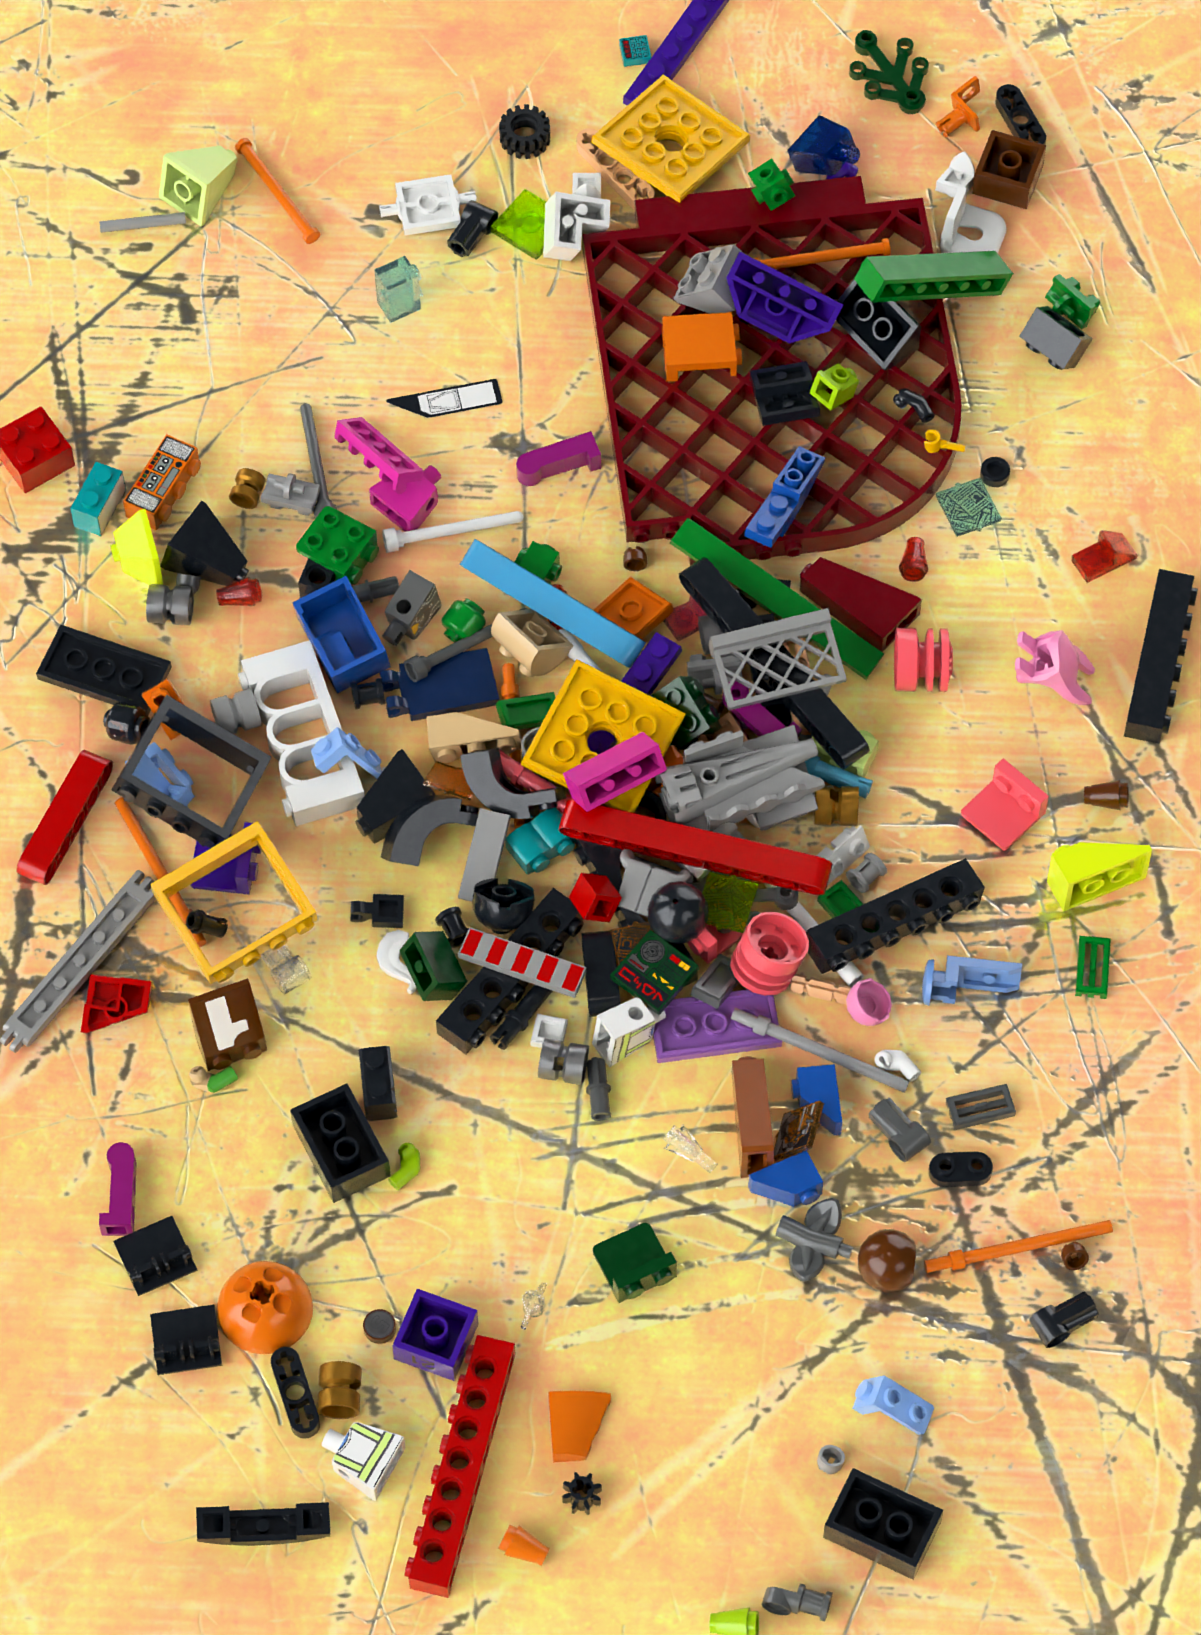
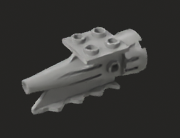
M742 730L735 733L732 731L724 732L717 736L715 740L706 743L699 741L691 744L684 750L683 764L668 766L665 772L655 776L656 785L663 784V787H661L662 793H659L669 821L685 825L705 814L708 821V829L713 831L720 825L728 822L738 823L750 814L756 812L766 813L779 804L797 802L807 794L824 788L825 783L823 779L794 768L808 759L818 756L814 740L811 738L789 744L750 750L743 747L744 735Z

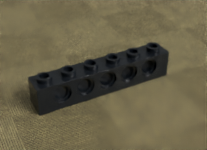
M965 858L808 929L806 932L809 940L808 954L821 974L830 970L833 972L839 971L852 960L857 958L865 959L872 955L875 950L883 946L891 947L909 934L918 935L931 924L936 922L944 923L962 910L970 911L976 908L981 902L985 886ZM944 893H950L953 896H946ZM919 904H920V905H924V906H926L927 908H926V909L920 908V907L917 906V905H919ZM895 916L900 918L901 920H894L891 917ZM869 928L872 929L874 932L870 933L865 931L864 929ZM842 940V941L847 942L848 944H847V945H843V944H840V943L837 942V941Z
M553 888L508 940L529 948H537L541 952L558 957L567 939L570 936L575 937L584 925L583 918L571 900ZM547 926L558 927L555 931H547L544 928ZM483 967L436 1020L437 1034L467 1055L473 1047L478 1048L486 1037V1032L492 1025L497 1026L502 1021L512 1002L514 1004L523 997L526 990L525 987L529 982ZM489 992H498L500 994L495 998L486 996ZM470 1014H477L481 1016L477 1020H469L466 1018Z

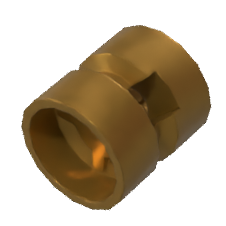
M825 786L815 791L818 810L814 811V825H832L834 821H838L840 826H857L859 787L842 786L839 791H836L833 786Z
M331 1361L320 1366L318 1385L323 1387V1390L318 1393L317 1412L320 1415L332 1419H349L359 1415L360 1394L357 1390L361 1387L362 1369L359 1365L345 1361Z

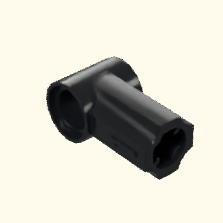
M474 200L469 201L462 213L461 222L447 240L448 247L452 249L454 254L460 257L469 256L482 236L490 234L498 220V212Z
M1084 1291L1056 1307L1053 1305L1043 1307L1030 1317L1029 1322L1045 1347L1052 1348L1067 1339L1072 1331L1097 1319L1099 1313L1091 1296Z

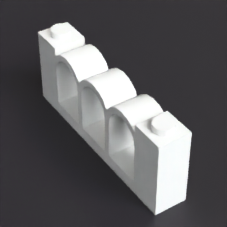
M305 641L241 660L243 672L238 673L242 690L252 689L261 722L267 726L269 751L279 761L281 786L286 792V799H282L286 817L292 816L295 826H299L356 809L365 795L354 761L347 755L338 761L339 771L302 781L288 775L292 767L313 760L311 749L320 739L325 738L327 735L292 745L283 744L276 740V736L281 731L320 718L323 720L327 734H330L337 727L342 730L311 641ZM310 683L315 697L314 700L284 709H272L264 704V701L274 693Z

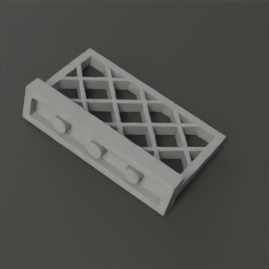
M828 608L710 637L708 646L711 657L714 658L728 711L846 682L847 678L831 627V616ZM826 633L828 645L824 652L808 644L813 635ZM807 637L806 640H805V642H804L803 640H801L800 638ZM792 641L801 646L794 659L779 651L784 642ZM778 644L776 648L771 647V645ZM763 648L772 653L765 666L750 659L755 649ZM804 649L820 657L813 670L798 662ZM829 649L831 650L832 657L827 655ZM748 651L746 656L741 654L742 652ZM733 655L742 660L736 673L724 668L722 657ZM775 656L791 664L784 677L768 669ZM826 660L835 665L838 675L826 678L816 671L822 661ZM746 663L762 671L754 684L739 676ZM794 666L809 674L804 684L796 685L787 679ZM764 674L780 682L775 691L767 692L758 687ZM726 675L732 678L729 684ZM813 677L818 679L816 681L810 682ZM735 681L751 689L746 698L733 701L730 689ZM784 684L788 686V688L781 689ZM754 691L759 694V695L752 696L753 693H754Z

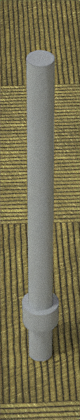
M736 1007L732 1013V1020L753 1028L752 1032L761 1036L767 1034L901 1092L905 1093L908 1080L773 1024L770 1018L762 1015L757 1017Z

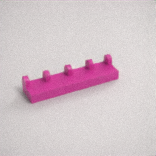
M363 417L337 420L335 439L339 443L347 440L349 442L348 450L353 455L361 452L364 455L363 463L366 467L373 468L377 466L380 469L379 478L382 481L393 480V490L397 494H402L406 490L407 483L422 481L424 470Z

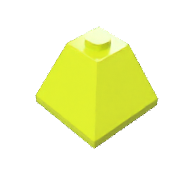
M141 509L113 532L115 544L110 545L114 562L120 561L124 573L148 585H163L159 557L146 509Z

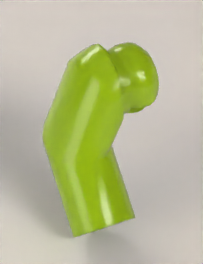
M404 1143L399 1147L400 1169L388 1178L390 1184L397 1191L417 1176L420 1171V1153L412 1143Z

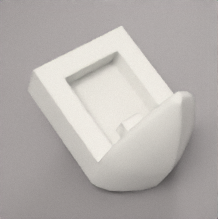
M965 151L953 158L949 168L936 181L935 191L954 198L959 186L967 188V192L974 184L975 168Z
M573 173L572 194L601 198V173Z

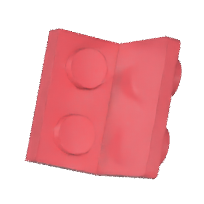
M1003 758L995 765L993 780L961 810V816L999 848L1006 851L1046 813L1049 796Z

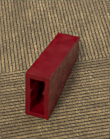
M822 557L813 564L809 563L800 573L801 593L822 609L828 608L830 615L881 652L895 640L896 628H907L920 615L922 599L918 596Z

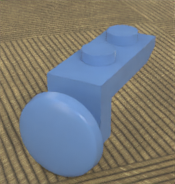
M947 955L946 970L936 971L934 970V959L928 960L922 983L923 1003L930 1006V999L943 1000L942 1003L955 1004L956 988L1003 993L1019 990L1022 963Z

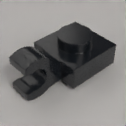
M373 894V902L351 901L350 921L364 922L372 919V927L403 928L404 895Z

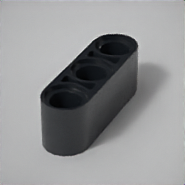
M612 930L581 933L583 961L587 971L585 981L589 1017H595L620 1005L619 985L610 978L612 972L617 968Z

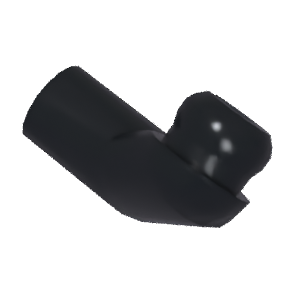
M907 388L900 389L899 393L893 397L894 403L901 409H904L907 405L912 406L922 423L931 421L935 416L924 396Z

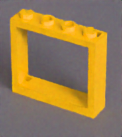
M258 821L150 884L152 893L210 985L216 981L218 983L226 981L233 976L234 970L242 965H245V967L253 965L261 958L262 953L269 949L275 951L283 947L288 942L287 938L297 932L299 935L308 932L314 927V922L317 921L315 909ZM258 845L302 914L212 967L169 900V897Z

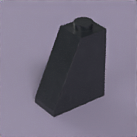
M403 749L395 754L356 807L358 820L355 821L360 833L364 837L368 835L374 844L386 837L392 822L407 806L422 798L435 795Z

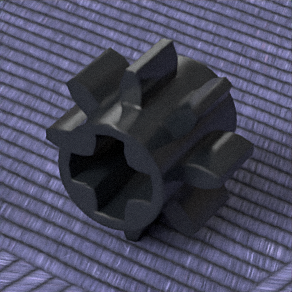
M575 1472L571 1483L568 1481L563 1482V1489L569 1493L562 1496V1502L565 1504L571 1503L572 1514L580 1510L585 1511L589 1515L593 1504L596 1506L601 1505V1498L595 1494L602 1491V1485L598 1483L593 1484L591 1473L585 1477L579 1476ZM583 1490L584 1494H587V1496L581 1497L580 1493H577V1491Z

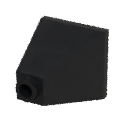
M202 500L168 543L160 565L161 568L167 571L201 577V580L232 587L235 582L240 585L249 572L245 568L248 562L208 505Z

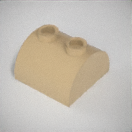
M532 609L499 612L491 627L492 636L501 644L499 651L508 658L515 657L521 663L519 670L528 677L542 676L551 672L562 663L574 646L541 614Z

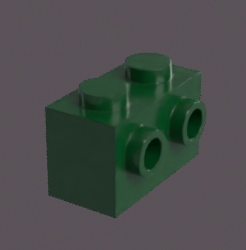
M444 931L414 932L399 950L423 1001L453 1000L468 982Z

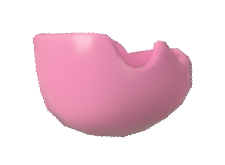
M872 978L861 980L854 984L846 998L848 1012L861 1025L875 1026L889 1018L892 1007L890 994L882 984L874 981Z

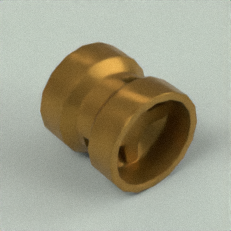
M239 469L235 478L236 486L232 487L229 499L236 506L253 509L258 504V492L262 491L264 487L265 477L254 469Z

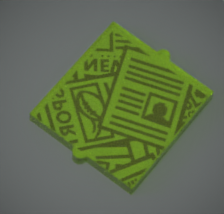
M709 872L702 892L709 906V917L706 924L716 926L717 930L724 928L744 933L758 890V884L737 879L735 875L728 877Z

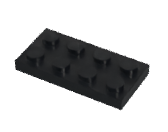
M60 624L36 672L38 680L112 705L125 702L141 706L149 715L151 709L142 697V693L165 680L172 666L171 661Z

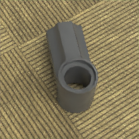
M891 1098L881 1100L869 1112V1118L888 1138L892 1151L901 1161L907 1162L930 1145L931 1140L926 1130L917 1121L911 1122Z

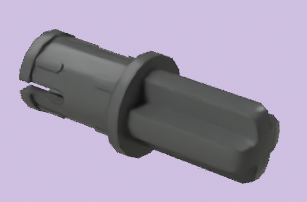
M393 576L368 582L367 579L365 583L352 587L360 603L369 600L370 603H373V599L394 595L399 588L397 577Z
M593 1057L587 1061L589 1085L586 1087V1093L590 1095L592 1120L603 1121L611 1117L608 1096L611 1086L607 1084L605 1060Z

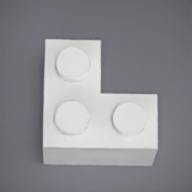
M555 192L545 203L543 257L571 261L581 251L582 234L605 232L609 228L610 200Z

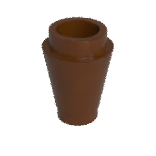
M1120 780L1085 786L1084 803L1115 810H1121V807H1128V783H1121Z

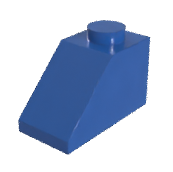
M835 1064L797 1068L796 1079L791 1080V1092L793 1099L798 1098L799 1109L803 1112L804 1107H806L805 1114L809 1116L812 1104L815 1103L812 1113L814 1118L812 1119L833 1135H841L842 1116Z
M805 1150L749 1174L748 1188L751 1193L794 1207L801 1203L808 1205L815 1202L822 1195L823 1180L810 1155Z

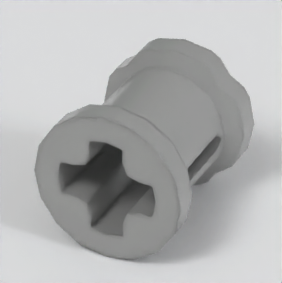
M867 853L864 856V861L855 869L848 870L846 876L856 890L865 893L869 890V885L878 876H884L887 873V868L878 856L873 853Z

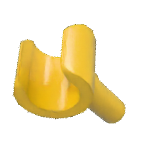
M928 430L925 433L926 439L929 441H924V446L929 453H936L940 448L960 452L965 451L966 445L941 440L940 434L936 430Z

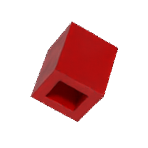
M581 873L569 899L584 920L610 923L622 897L607 876Z

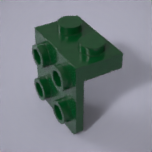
M679 676L651 695L686 713L670 746L674 745L679 750L702 734H714L722 728L718 721L720 719L719 713L713 705L707 703L703 696L705 693L703 686L697 679H693L692 676Z
M648 1223L635 1226L593 1247V1255L618 1303L636 1298L643 1292L653 1287L664 1285L677 1277V1261L672 1252L665 1253L651 1225Z

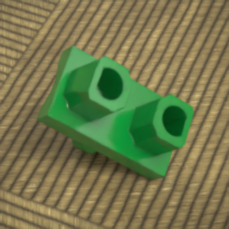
M1060 274L1054 276L1053 284L1045 296L1054 305L1052 309L1061 316L1063 314L1067 316L1080 329L1087 327L1091 316L1096 313L1100 305V300L1093 294L1083 295L1080 292V283L1075 278L1065 279Z

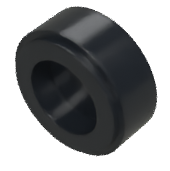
M990 457L982 463L980 478L984 484L990 487H1001L1007 483L1010 475V466L1004 459Z

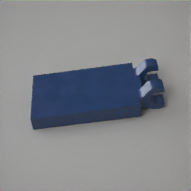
M487 648L462 652L432 667L427 677L418 682H413L409 678L404 663L399 664V672L393 670L380 672L383 692H390L395 689H400L401 697L389 696L386 698L388 718L409 714L411 721L426 719L427 716L495 706L498 700H500Z

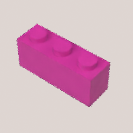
M641 732L564 772L563 775L572 799L588 812L665 772L667 767L659 745L647 734Z

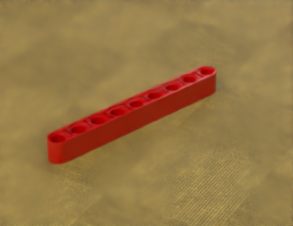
M573 799L566 801L558 828L561 834L571 838L622 850L630 849L634 853L812 895L825 894L833 866L832 862L822 857L601 805L586 812Z

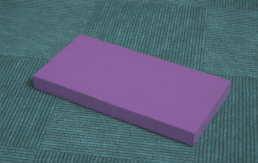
M748 989L732 991L718 1009L695 997L673 999L664 1009L666 1018L657 1022L654 1027L653 1039L657 1063L782 1047L781 1040L767 1034L761 1036L752 1032L753 1028L731 1019L736 1007L757 1017L762 1015L770 1018L771 1023L779 1026L774 995L764 996L753 993Z

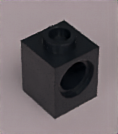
M308 559L298 582L300 598L334 582V572ZM318 580L324 581V582L319 583V584L313 583V582L318 581Z

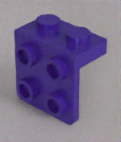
M245 822L244 828L250 826L253 823ZM196 841L193 859L210 848L207 846L203 847ZM256 845L190 884V886L194 889L250 895L252 881L257 880L258 863H256L257 854H261V849Z

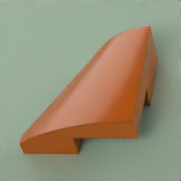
M596 1391L548 1392L553 1463L586 1460L591 1450L592 1441L600 1429L605 1411L611 1403V1393Z

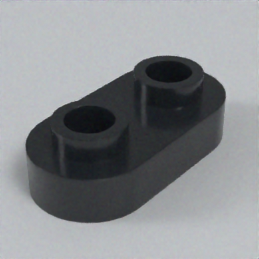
M982 1152L940 1153L930 1161L928 1174L931 1181L940 1187L980 1186L987 1183L991 1178L993 1164L991 1159ZM973 1163H979L982 1165V1168L977 1170L974 1169L971 1165ZM947 1164L951 1169L943 1171L940 1169V1166Z

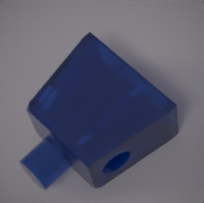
M820 115L787 150L795 171L801 173L832 176L843 167L845 162L856 164L860 158V150L856 147L848 128Z

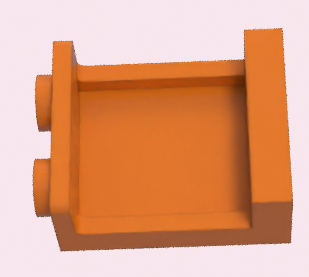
M732 312L662 316L666 382L678 381V371L730 368V376H736L737 366L742 365L741 348H736L735 341L740 340L739 324H733Z

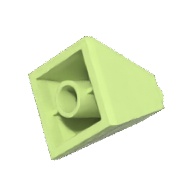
M222 146L166 153L163 156L159 198L179 212H185L186 217L202 227L235 174L238 161L236 154L232 150L224 149Z

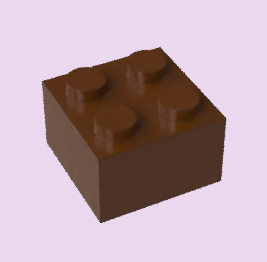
M992 130L974 175L972 194L1027 209L1044 165L1046 145Z

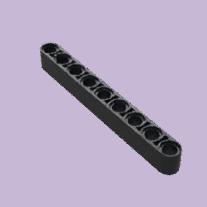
M701 558L679 573L680 582L685 590L723 633L764 624L707 558ZM778 644L771 645V647L776 648ZM782 644L779 651L794 659L791 653ZM763 648L755 649L750 659L765 666L772 653ZM748 651L742 652L741 654L746 656ZM775 656L768 669L784 677L791 664ZM794 666L787 679L796 685H800L807 681L809 674ZM754 668L756 672L760 675L762 671ZM764 674L763 680L775 691L780 682ZM784 684L781 689L788 688V686ZM821 688L780 698L840 768L846 769L869 753L870 749L864 737Z

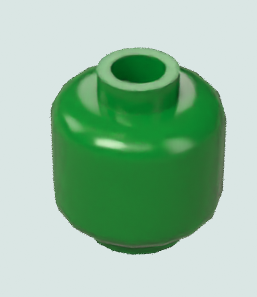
M468 598L464 601H454L441 619L442 625L446 628L444 635L454 643L472 636L485 626L486 620L483 616L485 611Z

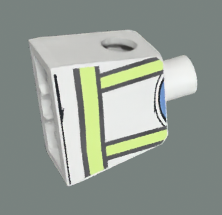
M637 997L597 1015L592 1045L605 1060L606 1064L611 1067L652 1040L655 1024L666 1018L665 1011L658 1015L646 1007L642 1000Z
M354 1422L346 1436L333 1429H329L323 1439L322 1447L335 1453L332 1459L333 1470L370 1499L376 1501L405 1450V1440L401 1435Z

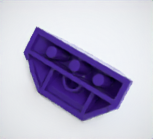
M740 251L726 277L737 317L787 343H793L830 331L843 307V304Z

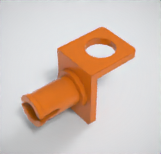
M977 76L971 78L951 94L954 110L936 122L938 130L941 133L944 131L943 136L948 137L949 134L964 123L969 124L976 132L980 130L978 116L966 104L980 92ZM972 87L970 92L967 95L963 96L965 91Z

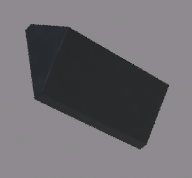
M853 280L837 301L843 304V307L836 321L883 370H889L919 349L921 325L897 301L871 302L857 282Z

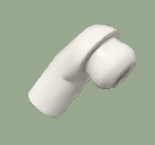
M882 1050L875 1055V1064L880 1069L900 1071L909 1082L916 1080L921 1074L918 1067L901 1050Z

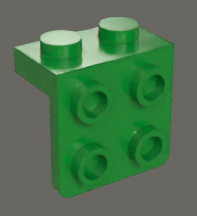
M330 506L322 509L296 544V550L299 554L333 571L335 581L347 576L351 585L358 583L363 574L364 567L368 562L372 563L379 552L376 530Z

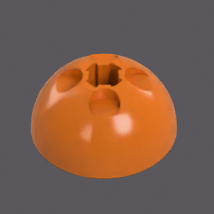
M273 1261L253 1262L235 1271L223 1285L217 1303L218 1321L225 1336L237 1347L251 1353L271 1354L281 1347H291L305 1334L313 1315V1300L307 1284L292 1268Z

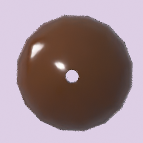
M895 1229L879 1230L869 1235L860 1246L858 1254V1270L863 1280L872 1288L885 1293L900 1292L909 1287L915 1269V1241L906 1233Z

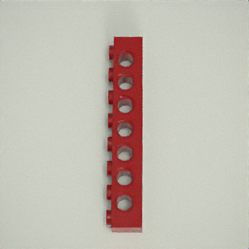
M477 1335L474 1345H468L465 1363L469 1365L466 1375L460 1374L456 1393L460 1394L458 1404H452L449 1411L448 1423L452 1424L449 1435H443L439 1453L443 1454L440 1465L435 1464L431 1476V1484L435 1486L432 1496L426 1495L422 1508V1515H426L423 1527L418 1526L414 1536L413 1545L417 1546L414 1558H408L404 1576L409 1577V1586L412 1590L449 1598L516 1355L515 1343ZM483 1369L493 1372L489 1378H480L477 1376V1373ZM474 1399H480L485 1402L480 1408H472L468 1405ZM466 1429H472L477 1433L470 1439L460 1436V1433ZM458 1459L468 1462V1465L463 1469H455L451 1466ZM448 1490H456L460 1493L453 1500L443 1497V1494ZM441 1520L451 1523V1526L444 1531L434 1528V1525ZM432 1551L440 1552L443 1555L436 1562L428 1561L425 1557Z

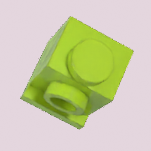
M837 363L824 372L822 370L817 372L810 394L831 411L853 398L860 380L857 379L854 370L844 368ZM826 389H832V394H829Z

